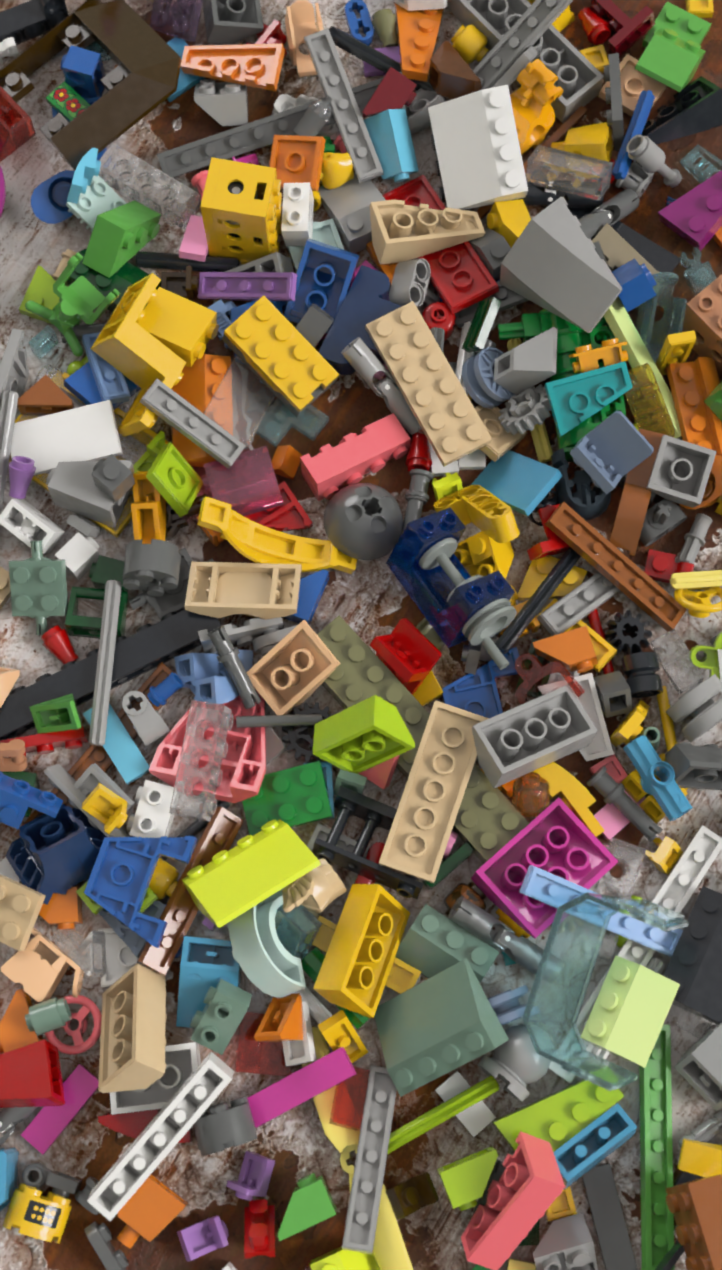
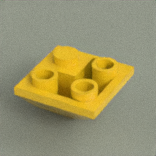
M481 531L458 543L456 551L449 559L465 580L475 575L484 576L486 583L481 589L483 591L505 581L514 558V552L510 541L498 543Z

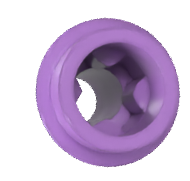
M14 456L12 462L9 463V495L16 499L26 498V492L36 471L33 459L24 456Z

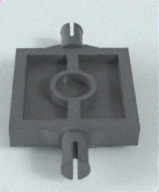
M186 548L179 550L181 552L178 588L164 591L163 596L160 597L149 596L147 591H143L142 594L129 599L133 610L149 603L155 609L160 621H162L161 618L170 612L176 611L178 613L185 610L191 561H193ZM211 558L206 562H214V560Z

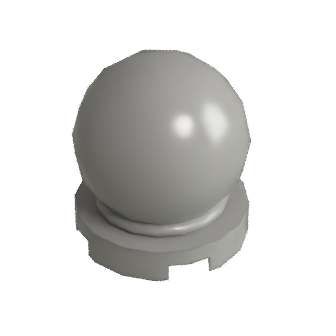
M525 1024L512 1026L507 1029L505 1033L509 1040L494 1049V1057L489 1058L483 1055L480 1059L481 1061L477 1064L488 1076L495 1078L498 1076L507 1085L503 1089L519 1102H523L530 1095L526 1089V1084L534 1083L541 1079L547 1073L552 1061V1048L547 1037L537 1028Z

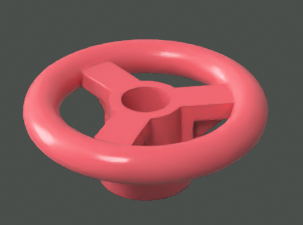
M72 995L64 996L62 998H65L68 1004L83 1005L78 1013H71L72 1020L76 1019L79 1022L78 1028L76 1030L70 1028L72 1020L66 1022V1025L63 1026L65 1032L72 1036L75 1046L66 1045L59 1041L53 1030L45 1033L48 1042L56 1046L59 1052L76 1055L86 1052L98 1041L101 1035L102 1015L97 1005L89 998L78 995L77 998L72 997ZM91 1012L94 1028L90 1037L84 1042L82 1035L88 1028L86 1017Z

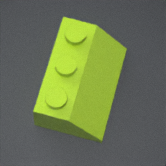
M377 695L350 706L316 723L314 726L313 755L342 770L355 774L415 748V742L396 706Z

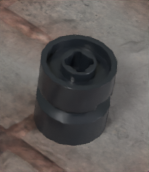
M656 652L634 653L621 658L623 674L629 676L626 682L630 687L631 698H646L663 693L662 680L659 675L655 674L660 669Z

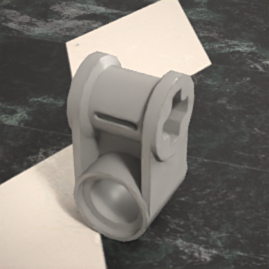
M130 691L123 697L122 707L146 747L170 731L157 710H154L142 692ZM134 699L137 702H141V709L138 711L134 708L130 709L132 707L131 701Z

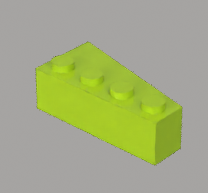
M600 1071L509 1114L494 1119L492 1123L514 1152L519 1145L515 1140L520 1131L550 1142L554 1152L621 1100L624 1095L606 1072Z

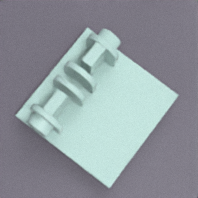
M98 175V177L93 176L91 185H87L85 194L80 193L77 204L67 202L66 206L69 208L68 211L72 212L78 219L81 218L80 223L85 222L87 224L85 228L88 229L90 227L92 232L97 215L127 203Z

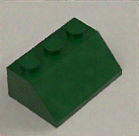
M87 248L82 251H79V253L83 256V259ZM82 259L67 279V283L70 286L80 276H84L105 298L116 288L120 295L107 308V310L113 313L127 288L149 274L126 262L108 278L84 265ZM161 281L159 282L158 286L156 287L157 290H158L159 287H161Z

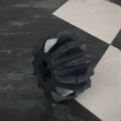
M630 610L625 612L624 617L618 612L614 616L615 620L607 622L606 625L609 629L604 632V636L611 638L608 643L617 647L616 655H619L622 650H624L625 656L632 654V651L640 653L642 648H648L650 645L647 639L651 638L652 632L645 630L650 623L649 621L642 623L639 621L642 617L641 613L632 618ZM624 631L627 633L632 632L633 636H624L623 633Z

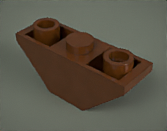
M444 41L430 59V85L438 95L450 99L481 90L480 78L475 75L468 63L463 60L450 42Z

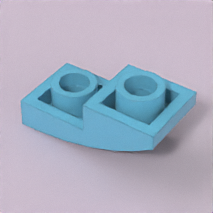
M97 148L90 149L80 160L71 182L67 197L68 202L77 204L80 193L85 194L87 185H91L93 176L98 177L101 161L97 160Z

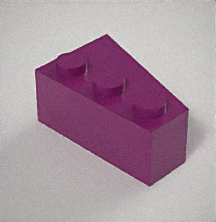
M722 170L658 212L660 222L699 251L705 247L722 226Z

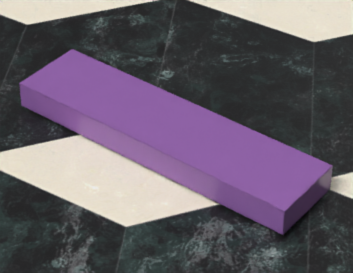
M200 272L198 299L258 301L264 295L269 301H295L297 274L293 272Z

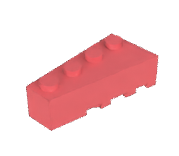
M394 413L365 426L360 435L350 433L344 436L335 447H332L330 444L319 449L320 452L312 458L309 453L300 457L302 477L318 502L324 498L326 500L331 499L339 489L346 485L360 482L363 475L370 471L375 473L381 470L387 461L393 458L395 460L400 459L408 453L411 439Z
M521 1131L515 1140L519 1144L513 1155L507 1154L502 1163L505 1167L499 1181L493 1180L488 1188L485 1206L479 1204L461 1236L467 1261L492 1270H499L503 1263L509 1259L511 1253L526 1238L528 1232L565 1188L550 1142Z

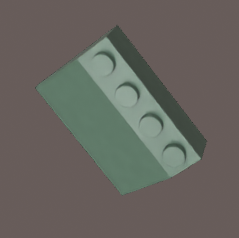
M467 958L379 1005L375 1013V1021L386 1069L400 1097L490 1052L509 1040Z

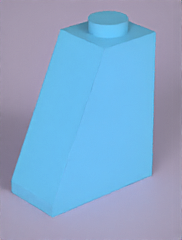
M387 109L364 119L383 169V175H381L383 179H394L395 183L409 180V175L419 172L405 109Z

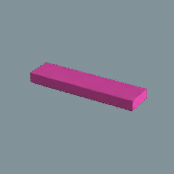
M341 1047L248 1097L255 1127L258 1128L356 1075L357 1073L345 1048Z

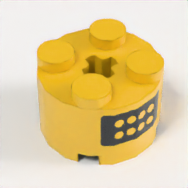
M20 1183L19 1189L15 1188L2 1226L7 1229H11V1227L19 1228L18 1233L47 1242H52L53 1240L56 1243H60L72 1207L69 1205L71 1200L50 1191L46 1197L41 1195L42 1191L38 1190V1188Z

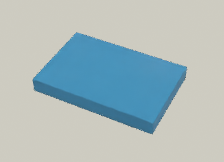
M509 450L496 462L492 460L471 485L478 484L509 505L512 510L529 516L560 480L562 474L556 468Z

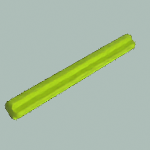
M493 1076L485 1078L391 1132L387 1154L497 1092L500 1086L496 1078Z

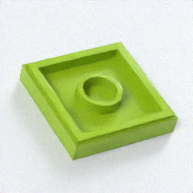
M171 442L163 445L146 475V478L179 517L188 513L204 483Z

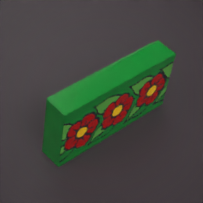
M65 81L45 97L47 103L58 113L60 112L68 122H71L91 106Z

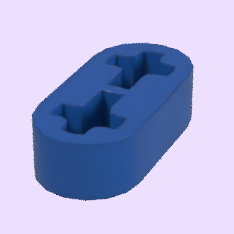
M362 0L348 1L345 6V20L350 36L369 46L374 39V29L367 5ZM352 10H357L360 13V18L356 19L355 13ZM362 27L363 33L366 34L365 37L359 34V28Z

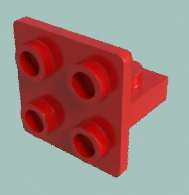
M402 618L391 634L376 636L370 643V646L376 651V656L411 694L416 692L442 656V653L407 618Z

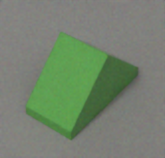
M73 694L30 707L38 734L81 728V720Z

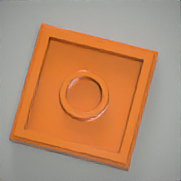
M274 135L269 167L276 168L277 179L281 180L280 189H283L284 183H310L312 191H318L326 141L324 137Z

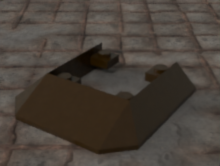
M86 0L0 69V90L16 104L35 89L28 77L65 47L68 50L71 45L85 49L92 42L96 41L118 64L115 69L100 80L108 90L106 94L71 122H68L59 112L39 128L74 171L80 160L90 149L97 148L98 153H100L177 91L181 57L124 0Z

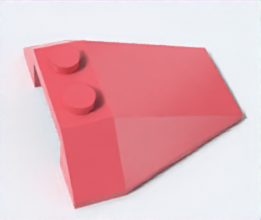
M256 690L261 702L259 704L254 702L255 706L248 709L244 708L239 695L230 702L217 705H206L195 701L159 744L149 772L186 794L230 803H237L258 795L266 773V727L237 728L236 716H265V700Z

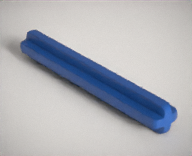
M650 90L640 93L611 172L617 180H624L629 171L632 159L629 158L626 147L634 136L642 135L655 99Z

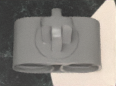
M426 259L403 261L397 264L389 291L390 302L404 306L414 301L416 307L422 304L428 306L431 303L438 302L436 294L427 288L431 270Z

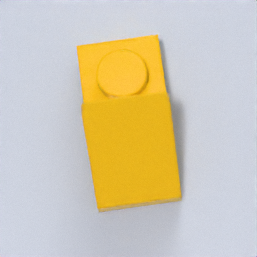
M343 1010L317 1025L331 1049L335 1051L344 1047L351 1063L369 1053Z

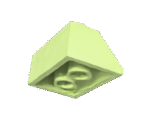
M615 955L580 1038L595 1047L645 1068L680 984L640 964Z

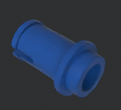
M172 672L156 687L152 686L147 696L155 706L165 705L167 703L166 700L178 689L182 688L184 683L176 673Z

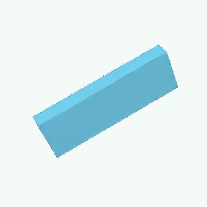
M109 703L106 738L103 747L126 784L129 785L148 773L150 766ZM92 708L82 713L89 725L91 724Z

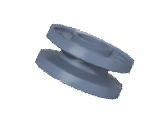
M487 347L479 351L476 355L468 358L462 366V379L468 394L477 404L490 409L509 400L513 395L515 396L514 393L494 382L495 358L504 353L493 347Z
M527 985L514 990L510 989L488 998L501 1025L517 1020L537 1010L534 1003L522 1005L519 1003L518 999L529 992Z

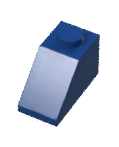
M323 569L301 578L297 613L282 618L297 624L305 620L310 626L328 583L329 571Z

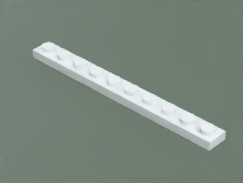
M701 825L644 914L673 925L721 851L722 838ZM628 939L617 953V956L646 967L655 950ZM611 964L552 1053V1061L548 1069L568 1083L572 1082L594 1048V1045L580 1037Z

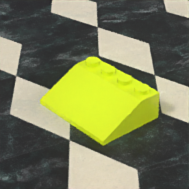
M282 820L267 822L261 827L262 831L254 836L247 835L237 842L236 847L229 851L223 850L212 857L213 861L205 866L199 865L187 872V877L182 879L198 910L218 928L321 865L317 857L287 823Z

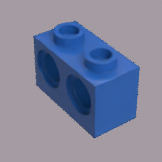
M71 45L67 55L64 54L61 60V70H63L65 82L83 99L102 97L105 87L100 80L106 75L100 53Z

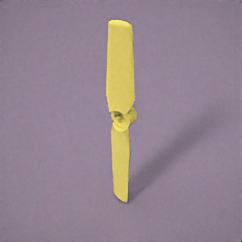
M312 1027L316 1059L318 1060L330 1054V1051L319 1028ZM313 1062L302 1064V1067L304 1068ZM341 1082L313 1097L325 1135L341 1153L340 1163L343 1170L349 1174L351 1193L355 1166L348 1165L347 1160L351 1158L350 1152L355 1151L357 1154L360 1120L345 1085ZM383 1184L373 1254L380 1270H413L395 1214L386 1194L385 1185Z

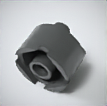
M142 539L129 542L125 550L123 587L130 590L139 589L147 591V594L153 597L163 596L164 591L178 588L181 564L179 548L170 542L158 539H151V544H142Z
M247 1096L230 1101V1107H228L227 1101L210 1106L211 1113H207L206 1109L193 1124L201 1156L217 1153L226 1148L236 1147L257 1139V1131Z

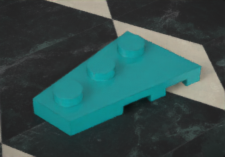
M625 361L545 383L544 386L559 438L633 388Z

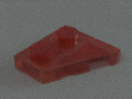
M246 1012L239 1025L234 1071L285 1077L291 1075V1068L285 1065L282 1043L256 1041L254 1038L265 1014Z

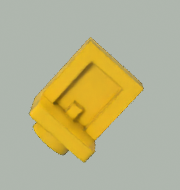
M101 783L95 787L82 803L81 809L105 824L104 832L110 834L114 828L119 829L128 817V814H126L127 801Z

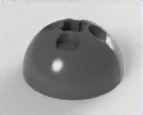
M370 483L348 485L332 496L324 511V529L329 540L339 551L359 560L382 558L389 554L400 540L403 530L402 511L396 499L380 486Z

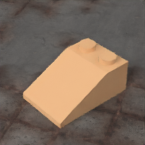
M303 620L249 669L247 674L254 688L276 715H288L293 712L294 707L298 708L341 663L309 624Z

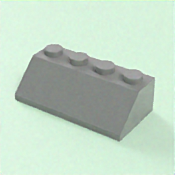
M569 684L472 726L479 765L493 788L589 746L598 732Z

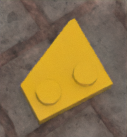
M547 556L532 560L518 592L517 600L524 601L529 599L560 559ZM574 565L549 599L554 597L563 598L581 585L587 570Z
M642 699L609 737L610 742L615 747L623 742L627 745L643 730L640 724L646 718L650 706Z

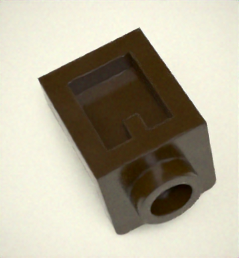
M428 1172L408 1178L386 1190L397 1220L407 1217L424 1206L439 1201L438 1194Z

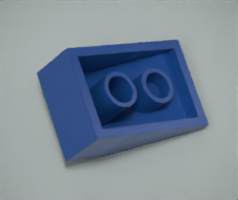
M309 238L306 241L297 270L295 301H288L284 317L289 321L299 323L311 305L315 303L333 318H336L347 296L360 255ZM332 324L330 325V327L328 328V330H327L325 333H328V332H329V330H330Z

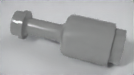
M636 135L628 142L626 150L629 158L645 172L654 173L657 171L664 177V184L671 188L676 187L681 182L682 175L677 169L671 170L664 163V151L650 138Z

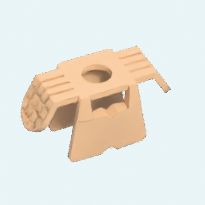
M296 0L291 6H286L285 28L289 56L293 66H297L299 78L317 75L310 54H302L299 51V47L302 43H305V36L324 30L318 2L315 3V23L314 8L308 0Z
M33 927L31 933L35 937L27 943L25 950L18 951L1 966V972L14 983L23 985L24 991L37 1002H44L52 998L69 966H72L75 969L72 997L77 998L81 992L85 969Z

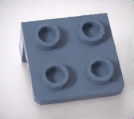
M615 411L582 437L570 454L574 462L588 473L595 486L601 488L607 495L616 487L625 474L647 459L654 449L621 411Z

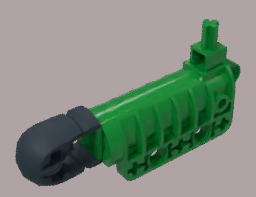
M546 309L541 310L540 313L522 314L521 322L498 324L499 340L522 338L523 343L552 327L557 329L556 374L549 377V382L580 374L574 373L572 363L576 362V357H569L570 354L576 353V347L591 344L592 349L603 347L601 341L607 340V337L608 339L615 338L604 316L592 332L588 333ZM598 359L599 368L604 367L602 359ZM623 395L560 438L556 428L558 450L552 454L553 468L558 469L562 474L560 480L555 484L559 504L565 502L585 521L595 519L607 510L611 501V491L606 495L597 486H594L593 490H591L590 484L593 481L585 470L575 471L574 478L569 480L567 473L568 462H574L570 452L582 437L615 411H621L626 416ZM575 485L576 492L571 494L572 488Z

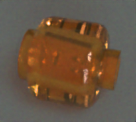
M534 772L517 778L513 782L512 804L515 809L526 817H536L549 806L548 781Z

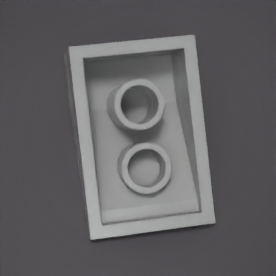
M355 173L354 179L335 189H326L324 186L320 187L318 192L321 196V203L329 218H333L346 251L357 253L366 249V244L372 241L370 203L386 201L371 180L359 184Z

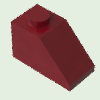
M390 67L362 111V117H371L387 109H402L404 105L409 107L417 95L413 91L417 84Z

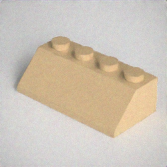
M139 963L133 966L102 994L98 1091L102 1093L147 1089L165 1074L166 976Z

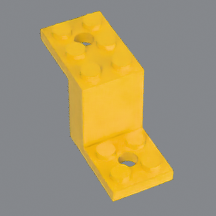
M153 273L127 288L90 348L141 388L117 428L118 433L123 437L134 433L138 434L146 428L150 429L156 423L158 416L140 403L141 398L156 379H159L170 389L178 384L183 377L181 371L186 364L183 359L138 324L145 315L143 310L145 305L150 303L158 293L156 287L161 279Z

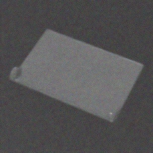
M235 356L203 414L246 445L244 449H247L275 395L238 356Z

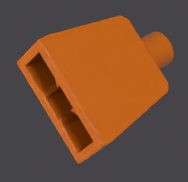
M151 1174L118 1212L117 1216L126 1225L117 1236V1239L130 1249L140 1235L151 1242L188 1205V1202Z

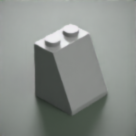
M119 460L130 471H132L133 474L135 473L131 461ZM98 461L59 462L56 469H52L49 472L46 480L54 505L115 528L133 487L115 503L94 483L92 472Z

